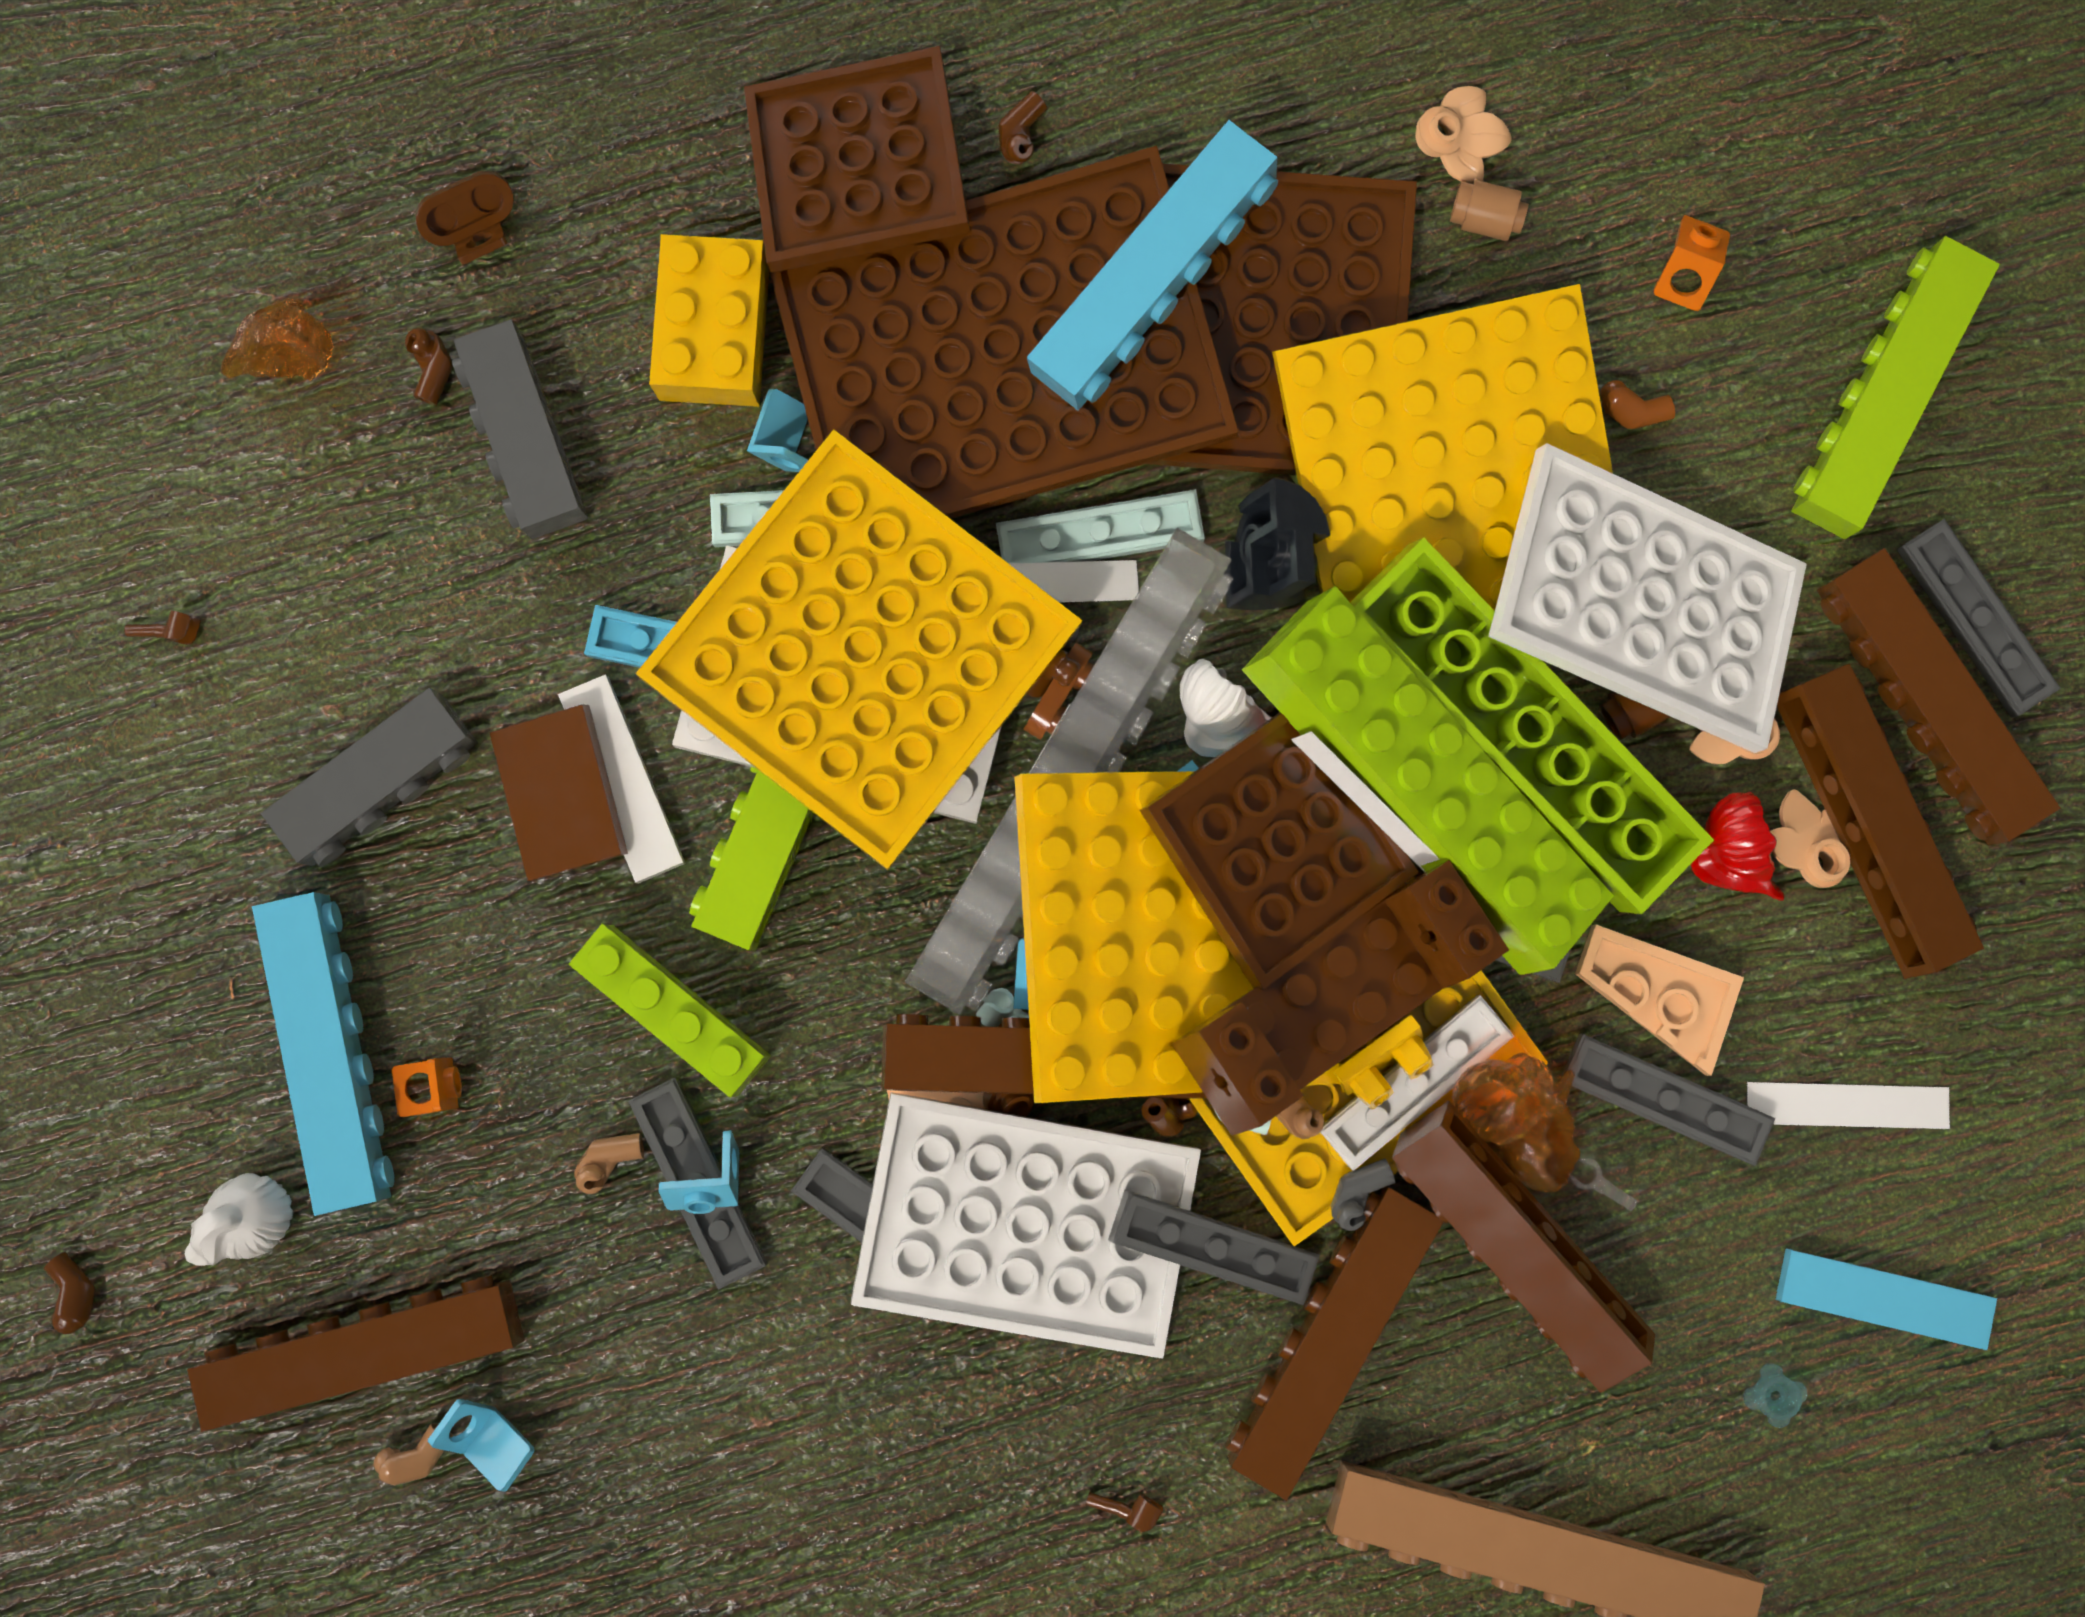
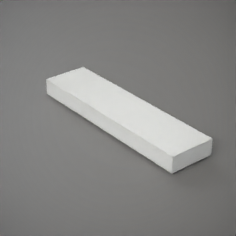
M605 674L558 694L564 710L581 704L590 706L628 854L624 856L635 883L639 884L686 864L609 677Z
M1475 996L1424 1039L1423 1042L1434 1064L1429 1070L1418 1078L1410 1080L1396 1062L1382 1074L1394 1091L1388 1100L1371 1110L1356 1096L1324 1123L1323 1130L1320 1133L1348 1167L1354 1171L1511 1040L1514 1035L1482 996Z

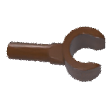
M171 610L166 626L161 624L125 625L124 633L127 637H157L184 645H191L195 641L201 620Z
M1089 1492L1086 1501L1087 1506L1118 1515V1517L1125 1519L1129 1525L1141 1532L1151 1530L1163 1512L1161 1504L1144 1494H1139L1132 1507L1123 1502Z

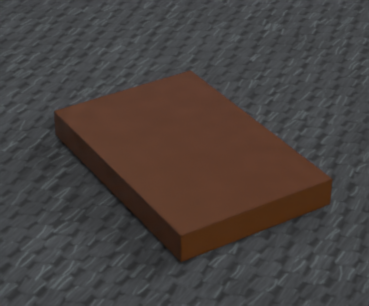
M581 704L490 732L527 881H537L628 854L589 705Z

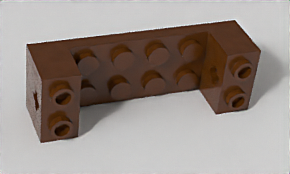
M1450 860L1413 878L1394 891L1266 989L1260 990L1258 986L1252 988L1173 1042L1172 1046L1231 1136L1263 1126L1304 1096L1301 1089L1433 995L1446 987L1471 978L1508 952L1509 949ZM1432 930L1436 937L1432 939L1428 931Z

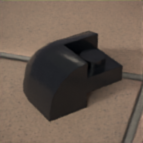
M1273 478L1247 495L1238 505L1240 513H1243L1238 524L1235 540H1225L1224 563L1226 605L1228 609L1267 610L1292 606L1305 601V588L1316 583L1315 574L1318 561L1314 553V544L1330 536L1327 517L1316 498L1302 486L1284 479Z

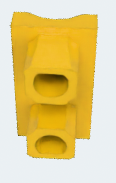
M1412 1015L1392 1029L1388 1027L1347 1056L1349 1060L1334 1070L1341 1083L1340 1086L1349 1096L1354 1092L1371 1110L1388 1100L1394 1093L1392 1087L1380 1073L1396 1061L1410 1080H1413L1434 1065L1431 1055L1423 1042L1424 1037L1421 1026Z

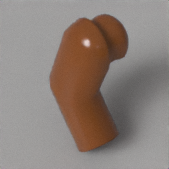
M1619 380L1607 382L1600 390L1599 396L1602 401L1603 410L1626 429H1638L1675 418V406L1670 395L1644 401Z

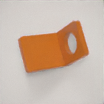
M1684 215L1679 225L1674 250L1654 287V295L1688 309L1699 311L1725 264L1730 233ZM1691 269L1700 275L1702 284L1693 292H1681L1673 286L1672 276L1679 270Z
M452 1057L427 1059V1061L393 1067L392 1076L398 1116L407 1117L459 1109L458 1098L461 1097L462 1084L458 1068L453 1067ZM417 1073L428 1074L431 1100L426 1103L414 1102L407 1093L408 1081Z

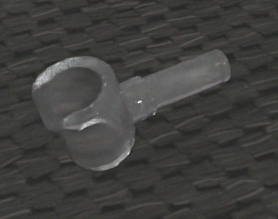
M1589 1158L1579 1159L1580 1162L1592 1168L1594 1177L1589 1184H1583L1577 1178L1569 1175V1180L1575 1188L1580 1190L1593 1188L1629 1211L1636 1207L1637 1200L1604 1178L1602 1170L1595 1160Z

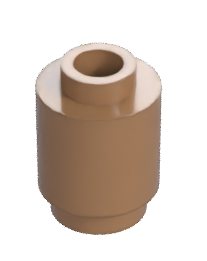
M1474 180L1473 184L1460 182L1450 222L1460 224V230L1508 241L1511 232L1521 233L1529 203L1520 202L1522 194L1520 190L1479 180Z

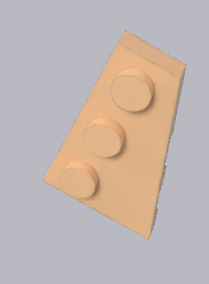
M1591 925L1575 974L1704 1075L1712 1076L1744 977L1602 926Z

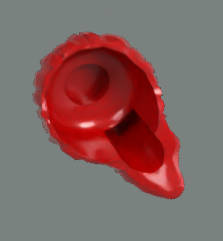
M1751 792L1729 794L1720 800L1710 812L1705 826V831L1714 841L1690 864L1691 871L1705 883L1744 893H1761L1778 901H1783L1785 894L1772 880L1775 867L1770 854L1774 850L1777 840L1770 832L1769 826L1763 818L1764 811L1760 798Z

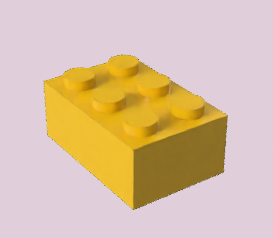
M661 234L649 385L659 401L760 407L769 285V267L766 261L763 240Z

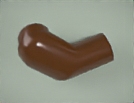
M1030 91L999 121L1000 151L1009 163L1015 165L1026 162L1033 155L1034 144H1031L1030 126L1047 111L1045 102L1034 91Z
M415 328L407 334L405 339L407 351L413 353L423 371L413 396L427 404L437 406L453 368L452 359L442 339L436 333L426 331L423 328Z
M1061 649L1027 694L1032 697H1042L1053 679L1057 680L1062 686H1069L1080 670L1079 662L1067 657L1069 653Z
M1152 1097L1146 1100L1141 1109L1146 1121L1157 1133L1165 1137L1180 1133L1184 1127V1120L1193 1118L1198 1113L1189 1099L1178 1098L1161 1099L1159 1097Z
M65 1251L54 1257L43 1269L60 1288L55 1310L51 1318L52 1326L59 1333L72 1334L82 1328L89 1320L96 1289L93 1282Z

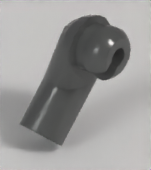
M1385 1158L1348 1172L1340 1178L1331 1202V1213L1333 1219L1339 1223L1341 1228L1348 1231L1360 1228L1366 1220L1363 1212L1369 1193L1395 1183L1392 1170Z

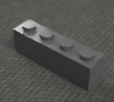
M510 319L454 339L459 357L452 359L453 367L462 387L471 388L476 404L469 406L470 415L480 435L487 433L492 447V451L485 453L487 463L497 482L504 481L509 497L503 499L502 504L512 528L520 527L531 539H535L589 519L522 332L513 320Z
M428 688L260 814L297 863L310 866L318 864L320 867L327 865L345 851L346 848L343 844L357 833L366 835L381 826L387 820L385 812L401 801L403 804H407L421 796L429 788L427 781L441 770L448 773L465 763L470 757L468 750L478 744V741L445 697L437 691Z

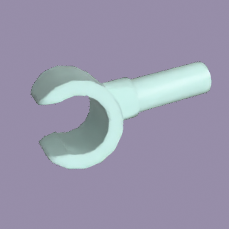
M1004 988L992 990L976 1013L977 1017H981V1023L987 1027H998L1002 1023V1018H1029V1014L1023 1012L1022 1009H1013L1014 997Z

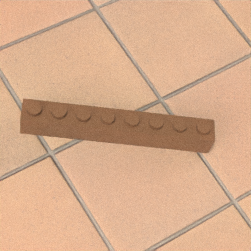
M1342 1460L1326 1519V1524L1331 1533L1338 1535L1337 1542L1348 1548L1367 1551L1369 1544L1389 1549V1557L1406 1564L1419 1565L1421 1558L1440 1563L1439 1570L1457 1578L1471 1579L1473 1572L1491 1577V1584L1505 1591L1522 1594L1523 1588L1528 1587L1543 1591L1542 1597L1545 1600L1560 1606L1574 1608L1575 1601L1594 1605V1612L1603 1617H1627V1615L1634 1617H1757L1765 1586L1752 1573L1743 1569Z

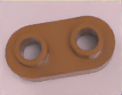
M1077 642L1074 644L1067 657L1079 662L1080 670L1069 686H1062L1057 680H1052L1025 725L1024 731L1039 740L1043 738L1046 732L1052 735L1067 709L1063 706V703L1072 688L1082 693L1097 668L1088 662L1093 652ZM1071 710L1068 711V713H1067V715L1065 716L1064 720L1062 721L1060 727H1061L1062 724L1064 723L1065 719L1067 718V716H1068V714L1070 713Z

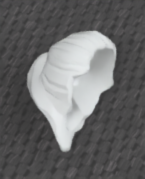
M1199 659L1185 670L1180 682V699L1187 717L1184 737L1189 748L1197 754L1216 757L1272 718L1256 705L1251 696L1246 694L1243 686L1235 685L1230 680H1227L1225 670L1216 669L1210 661Z
M245 1173L223 1183L213 1192L208 1203L204 1206L202 1216L191 1224L190 1243L185 1249L186 1261L196 1266H214L225 1258L236 1260L242 1258L250 1259L272 1251L280 1239L284 1238L290 1226V1220L293 1216V1210L290 1207L292 1202L290 1196L286 1194L287 1192L282 1185L277 1184L275 1180L268 1176L260 1177L253 1173Z

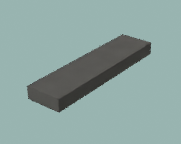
M1945 519L1896 549L2011 718L2023 714L2061 689Z
M1580 1033L1559 1080L1753 1166H1756L1776 1119Z
M678 1077L628 1101L667 1182L722 1178V1168ZM739 1203L738 1206L715 1207L712 1212L705 1214H693L680 1210L718 1290L767 1265Z
M1126 1189L1124 1190L1108 1238L1112 1243L1301 1305L1305 1303L1320 1256L1315 1252Z

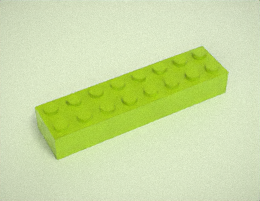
M1424 537L1407 545L1350 602L1614 895L1610 903L1619 912L1643 914L1714 841L1542 660L1488 637L1495 611Z
M1336 586L1307 601L1242 669L1279 712L1289 720L1290 724L1300 735L1312 731L1434 852L1440 860L1420 865L1425 872L1450 860L1508 947L1509 951L1502 956L1519 975L1555 969L1614 897L1609 889Z

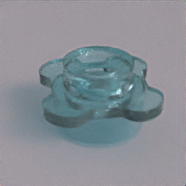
M1768 1363L1761 1367V1377L1754 1387L1747 1388L1744 1391L1743 1400L1749 1409H1758L1765 1414L1770 1425L1776 1428H1783L1790 1423V1418L1795 1416L1800 1410L1802 1403L1807 1398V1389L1803 1383L1792 1381L1784 1376L1779 1365ZM1773 1391H1778L1780 1394L1777 1400L1771 1399Z

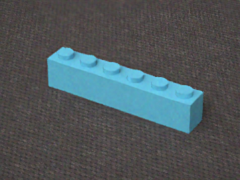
M1228 120L1027 356L1031 373L1078 411L1087 400L1091 403L1095 402L1109 386L1111 377L1108 375L1121 360L1124 363H1128L1141 349L1145 341L1142 335L1152 323L1156 321L1158 324H1161L1172 313L1178 303V298L1175 296L1186 283L1189 282L1194 285L1202 278L1212 261L1209 256L1220 243L1228 245L1236 238L1244 226L1245 219H1243V216L1254 203L1258 206L1263 205L1272 195L1278 185V180L1276 179L1277 156Z
M315 892L252 906L314 1216L391 1198L389 1187L394 1185V1171L388 1156H383L379 1136L384 1133L383 1117L379 1107L372 1105L368 1086L373 1083V1068L368 1055L362 1054L358 1034L363 1031V1020L358 1005L351 1002L348 983L352 982L353 971L348 955L345 952H341L337 932L342 931V917L336 902H331L330 895Z

